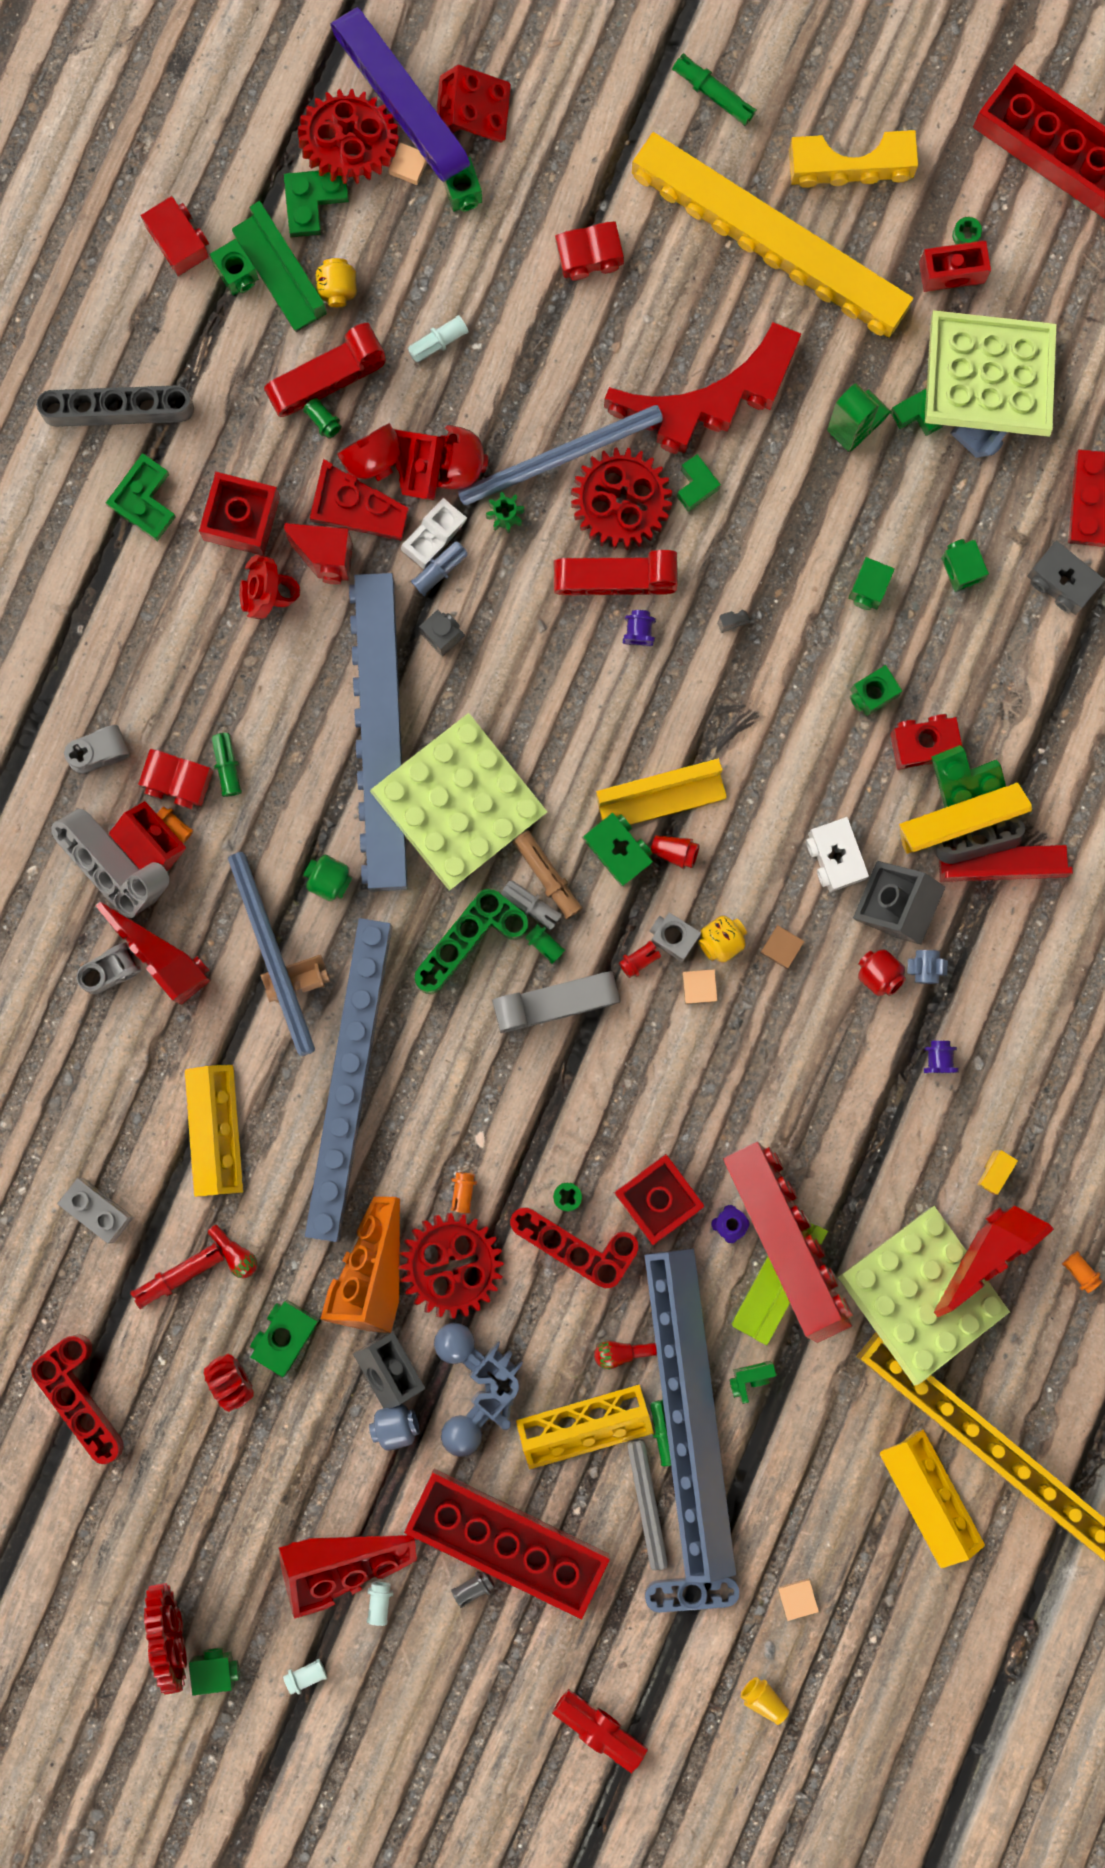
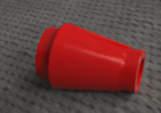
M655 835L651 851L652 854L682 869H685V867L693 868L698 857L700 844L694 843L693 839Z

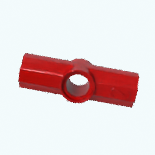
M570 1689L562 1695L552 1711L554 1716L579 1734V1738L586 1745L600 1754L604 1752L631 1774L640 1765L648 1751L646 1746L624 1731L619 1722L600 1708L596 1710Z

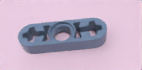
M732 1577L711 1582L710 1590H718L721 1588V1583H727L728 1588L733 1589V1593H729L726 1600H722L720 1594H710L712 1601L706 1602L707 1591L704 1586L705 1583L686 1582V1578L656 1580L647 1586L645 1601L652 1611L658 1613L725 1608L737 1602L739 1587ZM696 1585L701 1589V1597L697 1602L689 1603L684 1600L682 1593L686 1586ZM672 1586H678L677 1597L680 1604H673V1597L664 1598L661 1605H657L655 1599H650V1595L656 1593V1588H662L663 1593L670 1594L673 1593Z

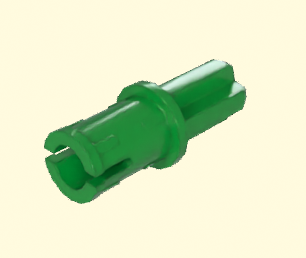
M218 733L212 736V742L217 763L214 765V769L218 770L221 794L223 797L239 795L242 793L237 772L239 762L235 761L231 736L229 733Z
M657 1400L650 1404L655 1428L653 1438H657L661 1466H671L663 1400Z

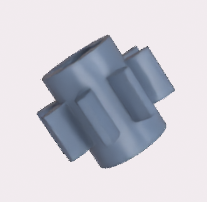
M917 950L916 958L908 959L907 974L915 975V983L939 984V976H947L948 960L940 959V951Z

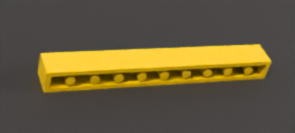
M655 132L651 133L632 161L631 173L640 184L646 187L650 185L660 191V195L668 202H677L682 205L693 218L698 220L702 218L707 221L718 234L732 237L743 250L749 253H757L763 257L764 262L771 268L782 269L789 274L791 280L800 286L807 285L815 291V294L821 300L828 303L832 301L841 307L842 312L852 319L858 318L868 324L867 327L874 334L879 336L885 335L890 338L909 310L914 299L912 296Z
M877 1332L874 1333L856 1357L1105 1562V1518L932 1375L914 1386Z

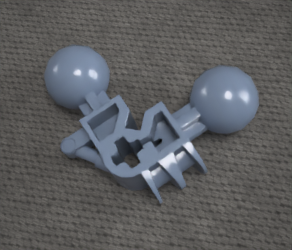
M461 1323L444 1325L438 1330L434 1338L435 1352L441 1360L448 1364L463 1363L471 1370L469 1376L475 1382L485 1384V1391H478L471 1399L474 1406L466 1416L458 1415L452 1417L444 1424L441 1430L443 1447L448 1453L457 1457L471 1455L478 1449L482 1439L480 1428L489 1418L495 1421L503 1430H508L511 1427V1406H513L514 1397H516L519 1391L518 1380L514 1375L523 1364V1361L516 1365L509 1361L512 1356L510 1350L502 1355L497 1350L500 1341L483 1356L474 1348L475 1340L473 1333ZM487 1372H491L498 1380L505 1381L507 1378L511 1379L508 1383L511 1390L508 1393L506 1391L497 1393L496 1391L499 1387Z

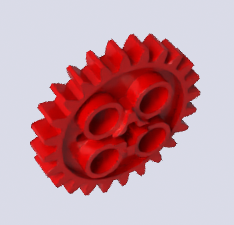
M338 89L337 97L334 98L330 93L326 92L325 102L316 97L315 108L307 105L306 115H301L300 117L301 126H298L299 148L302 149L303 159H309V167L311 169L319 166L320 176L330 172L331 181H334L337 176H342L343 184H346L348 178L353 177L356 184H359L361 175H364L370 181L372 171L381 175L382 165L390 167L391 157L396 155L399 138L397 135L398 125L394 124L393 115L387 114L385 104L377 107V97L367 101L366 92L364 91L359 97H355L353 89H350L348 96H344L342 91Z
M616 447L614 448L613 456L609 457L603 450L601 461H598L593 456L590 458L592 468L585 465L581 466V472L585 477L575 476L574 482L580 487L571 489V495L578 498L571 501V508L580 510L574 513V519H584L580 525V530L584 531L590 528L589 539L592 540L599 535L601 537L600 546L602 547L607 540L612 541L613 550L617 548L619 542H623L625 549L629 550L630 541L633 540L638 547H641L642 536L652 541L653 534L651 530L662 531V525L658 520L668 521L669 515L663 510H670L672 502L664 499L672 496V490L663 488L669 484V478H659L663 472V467L653 469V457L646 462L642 461V451L636 457H631L630 448H627L625 455H620ZM609 473H616L622 480L618 484H610L605 480V477ZM644 485L649 488L650 494L644 497L638 496L634 492V488ZM596 487H601V488H603V490L606 491V492H603V491H599V492H598V491L596 490ZM621 494H625L627 496L626 500H623L622 504L617 503V498ZM597 501H604L610 508L606 512L600 513L595 511L592 506ZM638 506H646L647 510L643 511ZM626 513H632L637 516L638 521L635 524L628 525L622 521L621 517Z
M447 1213L445 1222H443L440 1215H435L433 1226L427 1220L422 1221L424 1231L422 1232L416 1228L412 1229V1233L416 1237L415 1241L409 1239L404 1241L410 1247L409 1252H400L399 1255L406 1258L407 1263L399 1265L398 1269L406 1270L408 1275L401 1278L400 1282H410L411 1286L405 1293L406 1295L417 1294L414 1300L415 1305L425 1301L424 1312L429 1313L436 1307V1317H442L447 1309L449 1318L453 1319L457 1315V1309H459L462 1316L466 1317L469 1315L468 1306L475 1311H479L480 1305L478 1300L489 1303L491 1300L486 1292L498 1291V1288L492 1284L493 1279H502L503 1276L496 1273L495 1268L503 1266L504 1263L495 1261L494 1256L500 1254L502 1250L492 1249L491 1245L497 1238L490 1237L486 1239L485 1234L488 1231V1227L485 1226L477 1230V1219H472L466 1224V1215L460 1214L455 1222L453 1213ZM460 1236L466 1238L469 1245L467 1252L463 1255L459 1254L455 1249V1241ZM430 1245L434 1246L438 1251V1259L433 1264L428 1263L424 1258L425 1249ZM473 1255L478 1257V1260L475 1262L454 1267L453 1272L448 1270L429 1276L424 1275L425 1270L446 1265L449 1263V1259L451 1261H458ZM470 1267L475 1269L478 1275L477 1281L472 1286L468 1285L464 1280V1273ZM438 1277H443L447 1282V1290L442 1295H438L433 1289L434 1281Z
M167 1583L148 1586L149 1590H146L145 1604L147 1608H144V1624L147 1633L146 1639L149 1643L148 1658L150 1667L154 1670V1678H157V1686L160 1687L161 1693H164V1695L179 1693L183 1691L185 1686L184 1679H186V1673L184 1668H187L185 1639L182 1636L183 1620L181 1611L177 1607V1600L174 1601V1592H171L170 1585H167Z

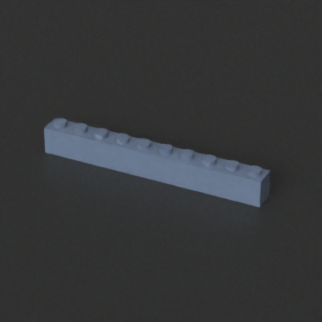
M392 573L354 575L355 585H349L350 604H356V615L350 617L351 634H357V646L352 647L353 665H358L359 677L353 678L354 696H360V708L354 710L355 727H361V740H356L357 759H362L363 771H357L358 790H364V802H359L358 808L359 821H365L366 832L360 834L361 853L366 852L367 865H361L362 884H368L370 892L408 890L406 836L370 792L374 786L402 765L394 578Z
M358 919L305 1237L333 1242L340 1241L393 928L391 923Z
M693 1248L646 1254L645 1263L686 1582L711 1583L736 1575Z

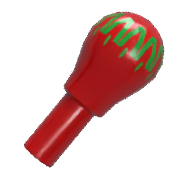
M217 1224L212 1226L207 1233L222 1249L221 1253L225 1257L231 1273L241 1279L252 1276L258 1266L255 1255L235 1241L232 1242Z
M604 1341L594 1351L597 1365L608 1370L631 1362L633 1358L657 1356L655 1343L631 1346L630 1343Z

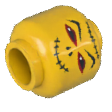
M331 258L324 260L323 265L319 266L315 273L316 291L323 301L328 302L329 307H344L347 305L346 301L353 299L357 294L356 271L345 259Z
M721 915L704 926L700 931L701 939L698 940L699 946L711 961L727 962L745 949L746 942L744 936L747 934V931L737 918L732 921L729 917Z

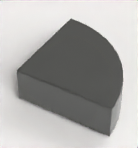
M741 610L736 614L731 611L721 614L717 624L721 633L750 623L747 611Z

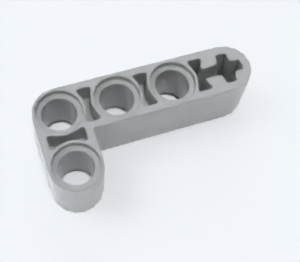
M76 809L52 824V834L56 842L116 910L126 918H132L153 905L167 888L169 876L161 864L152 862L139 870L87 811Z
M613 971L522 994H509L492 1000L500 1033L534 1026L621 1002Z

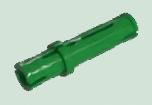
M683 53L677 59L672 70L692 84L693 90L697 93L701 91L735 117L742 125L746 126L748 121H751L757 109L720 83L711 75L712 72L708 68L704 70L687 57L686 54Z

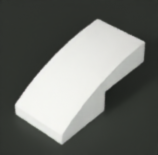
M443 498L423 518L422 524L402 544L401 551L421 568L425 569L431 563L430 560H434L467 520V517Z

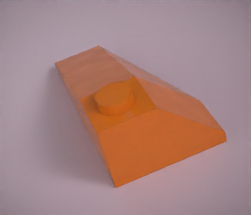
M374 1196L357 1229V1236L359 1238L352 1252L346 1251L342 1260L346 1265L339 1279L333 1278L328 1288L321 1320L369 1332L391 1333L399 1304L400 1198Z

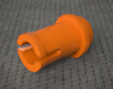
M162 807L156 814L179 840L185 843L194 830L173 814L174 810L172 808Z
M456 1172L455 1178H452V1182H455L451 1211L471 1213L473 1186L477 1185V1181L474 1180L475 1174Z
M1079 1251L1074 1252L1062 1263L1080 1283L1081 1286L1079 1288L1081 1290L1085 1289L1087 1293L1092 1292L1103 1282L1100 1278V1272L1095 1273L1080 1255Z

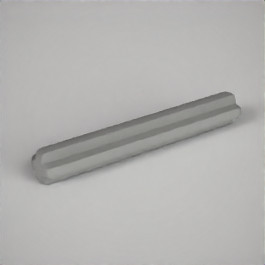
M643 1440L629 1442L627 1446L651 1569L662 1570L667 1568L668 1563L645 1442Z

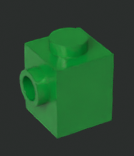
M223 1648L207 1649L203 1651V1655L193 1656L189 1661L192 1696L232 1691L235 1681L240 1680L238 1660L233 1661L232 1651L223 1653Z

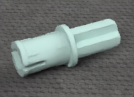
M457 315L438 329H430L431 333L410 345L408 351L415 362H420L440 349L446 350V345L469 332L462 318Z

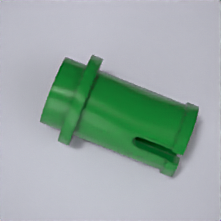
M318 398L312 399L305 405L303 412L319 428L321 436H326L330 439L339 433L342 428L339 424L340 419L336 416L333 417Z
M537 924L525 937L529 941L527 945L530 946L532 944L550 961L549 963L553 964L566 949L562 948L545 931L547 929L545 926L542 928Z

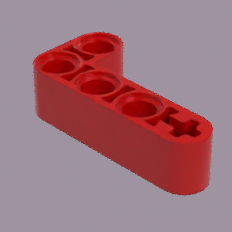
M361 323L347 331L345 334L346 343L300 365L265 385L264 391L279 417L291 415L303 409L312 399L318 398L320 400L384 366L386 363L384 350L369 323Z
M673 550L651 551L648 557L561 558L554 560V593L558 595H667L675 593L677 590L678 562L677 552Z
M528 1207L517 1209L510 1219V1226L518 1236L605 1289L612 1288L620 1282L638 1251L636 1237L626 1231L615 1233L601 1253ZM526 1213L532 1215L530 1221L536 1226H539L540 1220L547 1224L540 1230L537 1240L530 1237L534 1234V1231L526 1227L523 1231L517 1228L519 1226V1222L516 1220L518 1215L524 1216ZM556 1230L560 1233L561 1243L558 1247L548 1248L544 1245L542 1238L546 1231ZM620 1237H628L633 1243V1248L627 1255H620L615 1251L614 1244ZM576 1247L585 1248L588 1252L589 1258L583 1265H575L570 1260V1253ZM604 1264L612 1265L616 1271L615 1278L608 1283L600 1281L597 1276L598 1269Z
M72 1335L61 1340L33 1363L31 1368L32 1377L90 1457L96 1463L108 1464L122 1454L124 1443L118 1432L73 1373V1370L91 1356L92 1344L84 1335ZM71 1341L78 1342L82 1347V1354L77 1359L69 1355L68 1346ZM45 1361L52 1362L56 1367V1374L53 1378H47L42 1372V1366ZM64 1387L71 1388L75 1393V1401L72 1404L65 1403L61 1398V1392ZM83 1413H88L94 1418L95 1425L92 1430H86L81 1426L80 1418ZM102 1429L104 1433L92 1441L90 1436ZM111 1442L113 1447L110 1449V1453L103 1454L100 1450L104 1446L103 1443Z

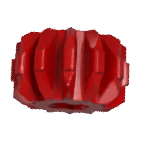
M230 1354L222 1357L219 1356L204 1368L205 1381L208 1384L209 1390L213 1394L214 1399L218 1401L219 1406L224 1408V1410L230 1412L234 1409H239L254 1397L249 1376L234 1356Z

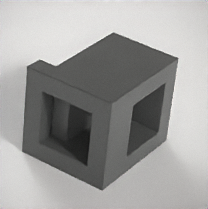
M439 610L435 611L419 626L421 635L442 657L465 637V634L459 629L460 625L449 613H441Z

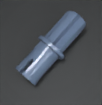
M454 542L435 560L431 559V564L416 578L412 579L411 583L425 596L441 579L449 577L447 574L467 557V551L460 543Z

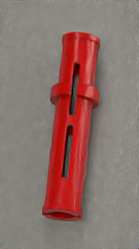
M214 1242L211 1246L165 1273L158 1272L153 1280L136 1290H132L130 1293L132 1298L136 1299L134 1301L140 1310L143 1309L144 1306L163 1295L170 1296L173 1294V1289L219 1262H223L225 1258L220 1253L221 1250Z

